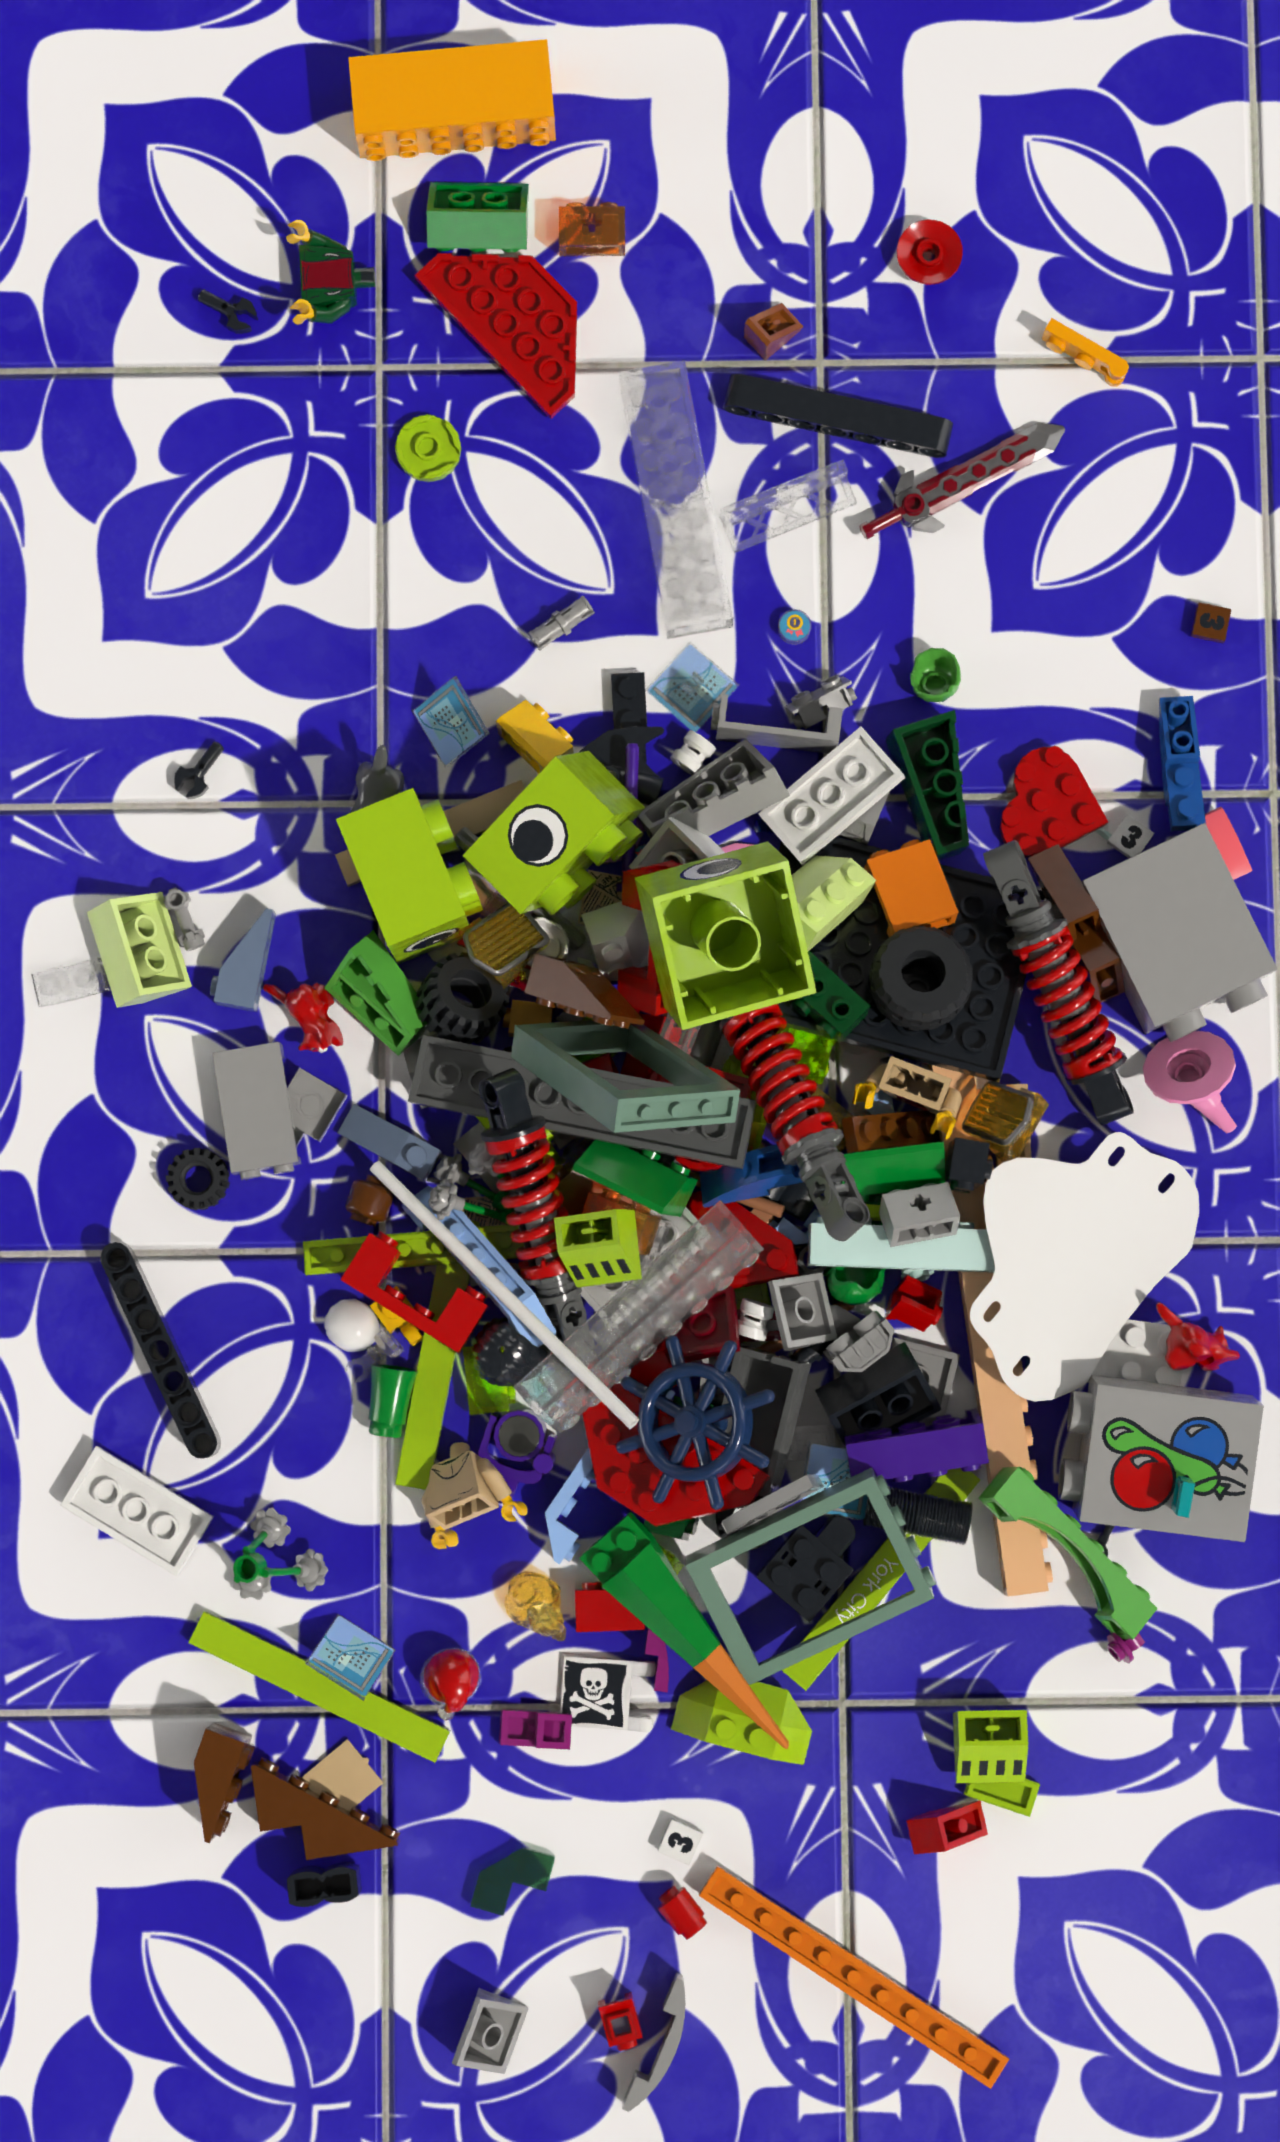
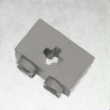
M948 1182L940 1184L928 1183L919 1188L908 1190L896 1189L887 1194H882L879 1216L890 1247L957 1234L960 1213Z

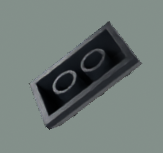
M906 1342L890 1349L888 1353L863 1372H847L815 1390L827 1416L844 1445L845 1436L882 1428H891L892 1433L899 1432V1426L914 1421L920 1422L942 1410Z

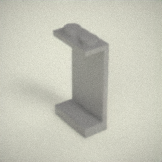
M727 694L721 695L720 704L714 703L711 730L717 731L716 740L740 743L747 739L752 745L827 754L835 749L839 743L843 708L829 707L824 733L725 721L728 702Z
M280 1042L212 1053L231 1173L240 1175L241 1180L261 1177L260 1171L273 1169L274 1174L293 1172L294 1165L301 1164V1158L298 1156L283 1065V1059L285 1058L283 1045Z

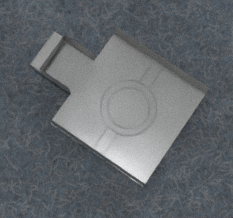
M299 1067L287 1088L296 1147H298L305 1134L321 1142L347 1098L346 1094Z

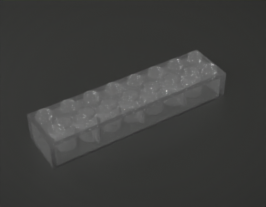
M685 360L619 372L620 390L667 639L732 628L734 618Z
M720 1200L641 1271L642 1279L630 1281L571 1334L563 1344L610 1389L613 1385L621 1383L624 1377L629 1376L631 1369L641 1360L644 1361L650 1358L655 1353L657 1346L665 1338L675 1335L682 1328V1323L692 1314L702 1311L708 1304V1300L717 1291L726 1289L733 1282L734 1276L743 1268L753 1265L764 1248ZM552 1352L514 1386L515 1390L536 1415L558 1433L575 1426L582 1413L589 1407H594L601 1402Z

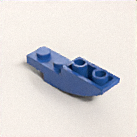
M1193 696L1159 698L1162 779L1165 806H1168L1170 831H1188L1203 823L1206 824L1199 770L1200 749Z
M777 1144L747 1152L743 1170L722 1166L717 1170H708L700 1174L702 1204L706 1208L770 1195V1189L802 1183L798 1165H785Z

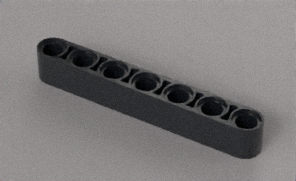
M732 374L730 376L723 405L725 411L735 415L934 458H944L947 456L953 422L946 418L744 374Z
M110 1243L101 1252V1264L183 1441L192 1456L200 1459L213 1457L221 1448L220 1435L135 1252L126 1244ZM122 1249L126 1254V1261L121 1267L115 1268L111 1264L110 1256L113 1251ZM135 1279L139 1282L141 1289L138 1296L130 1299L126 1296L124 1288L128 1281ZM145 1310H150L155 1317V1322L149 1329H143L138 1321L140 1314ZM163 1340L169 1346V1354L165 1359L158 1360L153 1355V1347L158 1341ZM175 1371L179 1372L184 1380L183 1386L178 1391L171 1390L167 1384L168 1376ZM189 1402L195 1404L198 1409V1416L192 1422L184 1420L181 1414L183 1406ZM202 1433L208 1434L213 1442L211 1449L207 1453L200 1452L195 1444L197 1437Z

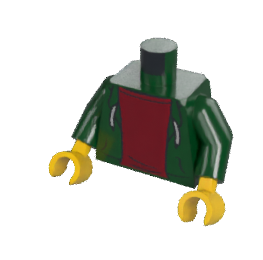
M295 220L288 224L289 227L297 231L298 235L292 233L287 235V241L290 244H295L302 240L304 244L299 245L302 299H298L290 306L291 310L297 309L301 314H297L292 320L297 325L302 324L306 319L309 322L331 324L348 313L351 307L357 305L356 288L376 287L374 267L355 268L353 251L348 250L345 245L324 234L308 229L304 221Z

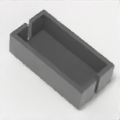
M740 1346L741 1351L735 1352L730 1374L739 1381L747 1396L766 1389L772 1390L775 1394L773 1402L752 1409L753 1430L749 1446L769 1458V1465L766 1468L757 1467L770 1476L758 1496L765 1497L781 1488L812 1363L783 1355L776 1356V1353L750 1346ZM725 1395L722 1405L729 1403ZM732 1417L727 1418L728 1427L725 1432L731 1435Z

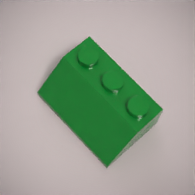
M430 182L426 211L427 247L436 248L439 251H451L454 248L469 249L474 252H482L487 249H502L505 252H517L520 249L527 250L529 184Z
M594 1140L572 1168V1170L660 1214L681 1217L698 1181L689 1176L691 1169L674 1161L671 1162L670 1166L659 1161L661 1155L657 1152L642 1149L639 1151L632 1147Z
M944 1142L843 1154L846 1159L845 1164L855 1180L856 1187L864 1203L870 1202V1196L887 1194L896 1189L908 1190L919 1188L928 1183H946Z

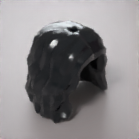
M505 1317L500 1319L493 1318L491 1322H487L483 1330L476 1335V1343L472 1347V1353L475 1356L473 1363L475 1369L478 1370V1375L492 1385L519 1387L524 1382L536 1378L537 1375L543 1372L544 1366L549 1364L546 1351L532 1345L525 1336L519 1334L508 1323V1319ZM502 1346L505 1347V1352L501 1351Z

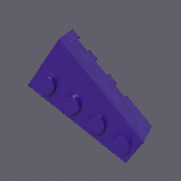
M977 1408L965 1410L966 1417L964 1418L951 1417L950 1414L937 1416L932 1425L926 1426L925 1423L917 1421L905 1423L899 1426V1432L892 1433L891 1428H882L845 1436L844 1441L850 1477L871 1467L876 1477L883 1475L884 1479L893 1478L894 1482L909 1481L913 1479V1475L927 1473L929 1477L942 1476L947 1474L949 1469L961 1468V1471L981 1469V1464L989 1463L984 1426Z

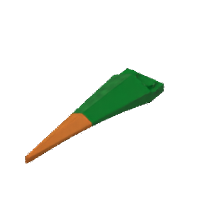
M629 1512L586 1550L579 1559L602 1583L601 1586L776 1742L783 1748L788 1749L789 1741L717 1639L654 1536L632 1512Z

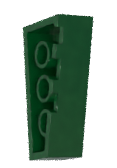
M955 710L895 728L885 739L893 763L905 776V779L901 781V785L921 841L931 840L938 861L959 855L969 846L966 809L962 795L963 779L958 757L959 741L956 738Z

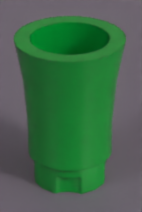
M371 1364L372 1385L368 1419L371 1420L369 1426L370 1434L401 1438L418 1370L397 1365Z

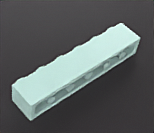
M817 1217V1223H810L808 1227L807 1266L994 1273L995 1271L987 1229H974V1223L959 1222L956 1235L890 1247L883 1225H872V1219H869L861 1229L846 1241H838L832 1238L825 1228L822 1217Z

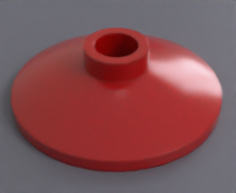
M921 220L910 225L902 233L898 241L897 260L900 268L906 276L920 284L935 285L948 280L956 273L962 261L963 247L958 234L949 225L938 220ZM931 252L935 258L927 261L923 258V254Z

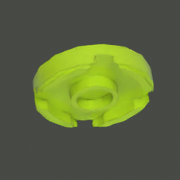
M426 414L414 417L405 423L399 431L395 451L398 463L406 474L419 481L433 482L445 478L454 471L460 461L462 448L458 432L450 422L434 415Z

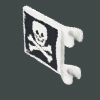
M564 1656L560 1713L572 1714L573 1727L650 1732L653 1729V1718L629 1716L632 1675L654 1676L657 1664L654 1661Z

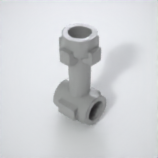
M175 887L169 890L164 904L167 910H173L176 914L183 935L178 938L181 946H184L186 951H192L205 945L203 940L205 935L202 929H195L188 911L189 902H191L188 892H182Z

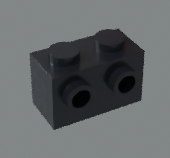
M954 1138L949 1142L945 1163V1179L950 1184L951 1191L969 1194L970 1191H974V1189L983 1185L986 1180H990L993 1167V1159H988L990 1143Z

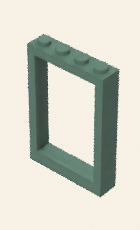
M592 1020L515 1025L511 1058L613 1133L735 1123L740 1089L645 1025L630 1023L629 1029L615 1025L600 1024ZM628 1052L675 1086L619 1090L572 1056Z
M872 1467L685 1556V1567L736 1667L748 1685L756 1683L934 1599L932 1587L937 1584L928 1566L921 1567L917 1556L921 1555L917 1542L913 1535L908 1538L906 1537L901 1527L906 1524L898 1505L891 1507L886 1495L891 1494L883 1475L876 1477ZM867 1494L914 1590L758 1663L711 1568Z

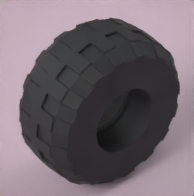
M924 926L901 929L890 938H887L874 956L869 975L870 993L882 1015H885L897 1026L915 1031L936 1029L953 1020L968 1000L973 979L969 956L966 950L959 944V941L940 929ZM911 965L927 966L939 978L940 986L930 992L915 991L904 981L902 970Z

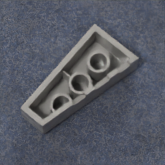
M744 739L648 805L637 817L650 839L669 817L710 836L790 795L775 767L747 739Z

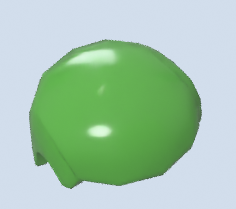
M929 648L915 657L914 667L910 673V682L917 697L927 702H944L957 692L961 682V670L954 654L944 648Z

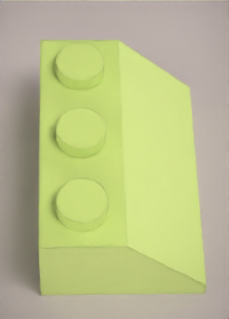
M815 855L792 875L807 950H811L864 902L876 882V879L852 858Z
M162 892L109 899L87 912L117 1008L142 1004L192 987L169 912L164 904L165 899Z

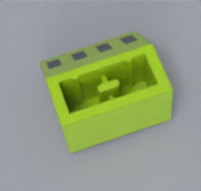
M612 1209L554 1218L557 1252L577 1288L642 1279L635 1210Z
M1027 1710L957 1711L953 1713L955 1783L1025 1782L1028 1755Z

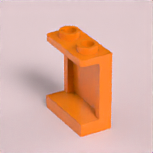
M918 839L911 840L903 844L901 849L892 852L880 850L870 855L869 859L866 860L864 870L876 879L874 888L889 924L887 929L889 938L895 932L913 926L935 927L938 929L955 923L959 912L930 839L920 842Z

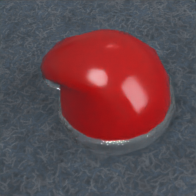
M458 1647L441 1649L424 1662L419 1679L420 1688L427 1699L438 1705L436 1710L438 1717L444 1721L453 1719L455 1712L460 1711L467 1701L473 1697L481 1680L480 1666L470 1652Z

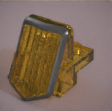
M509 902L483 920L479 917L470 923L469 926L458 931L459 936L464 941L471 962L493 975L504 989L513 981L519 985L528 976L523 968L534 958L535 953L539 954L550 944L549 936L529 912L520 914Z
M990 1080L984 1084L973 1101L962 1123V1129L967 1134L985 1143H990L989 1149L1002 1162L1019 1158L1049 1104L1037 1092L1035 1093L1022 1087L1020 1090H1016Z

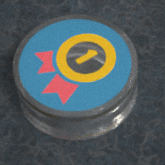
M793 609L785 612L780 617L778 633L783 641L788 644L797 645L803 643L809 637L811 620L805 612Z

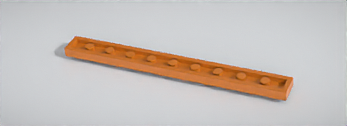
M719 1865L716 1866L700 1891L699 1896L988 2088L991 2089L1009 2061L1008 2056Z

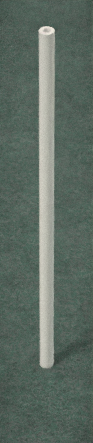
M380 1161L375 1162L371 1166L370 1171L629 1429L638 1423L639 1418Z

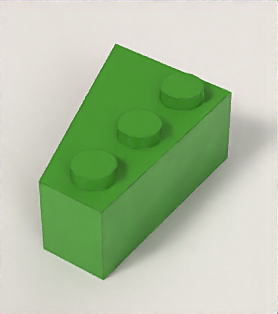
M374 930L348 951L325 986V989L398 1056L419 1039L426 1030L427 1022H421L418 1016L422 1010L416 1009V1001L419 999L416 996V990Z

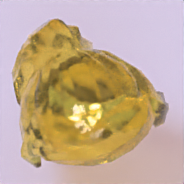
M524 1571L514 1576L509 1582L508 1594L505 1597L504 1603L508 1616L517 1625L530 1629L541 1636H551L552 1639L557 1641L565 1640L566 1627L564 1626L563 1615L560 1612L561 1588L550 1578L533 1571Z

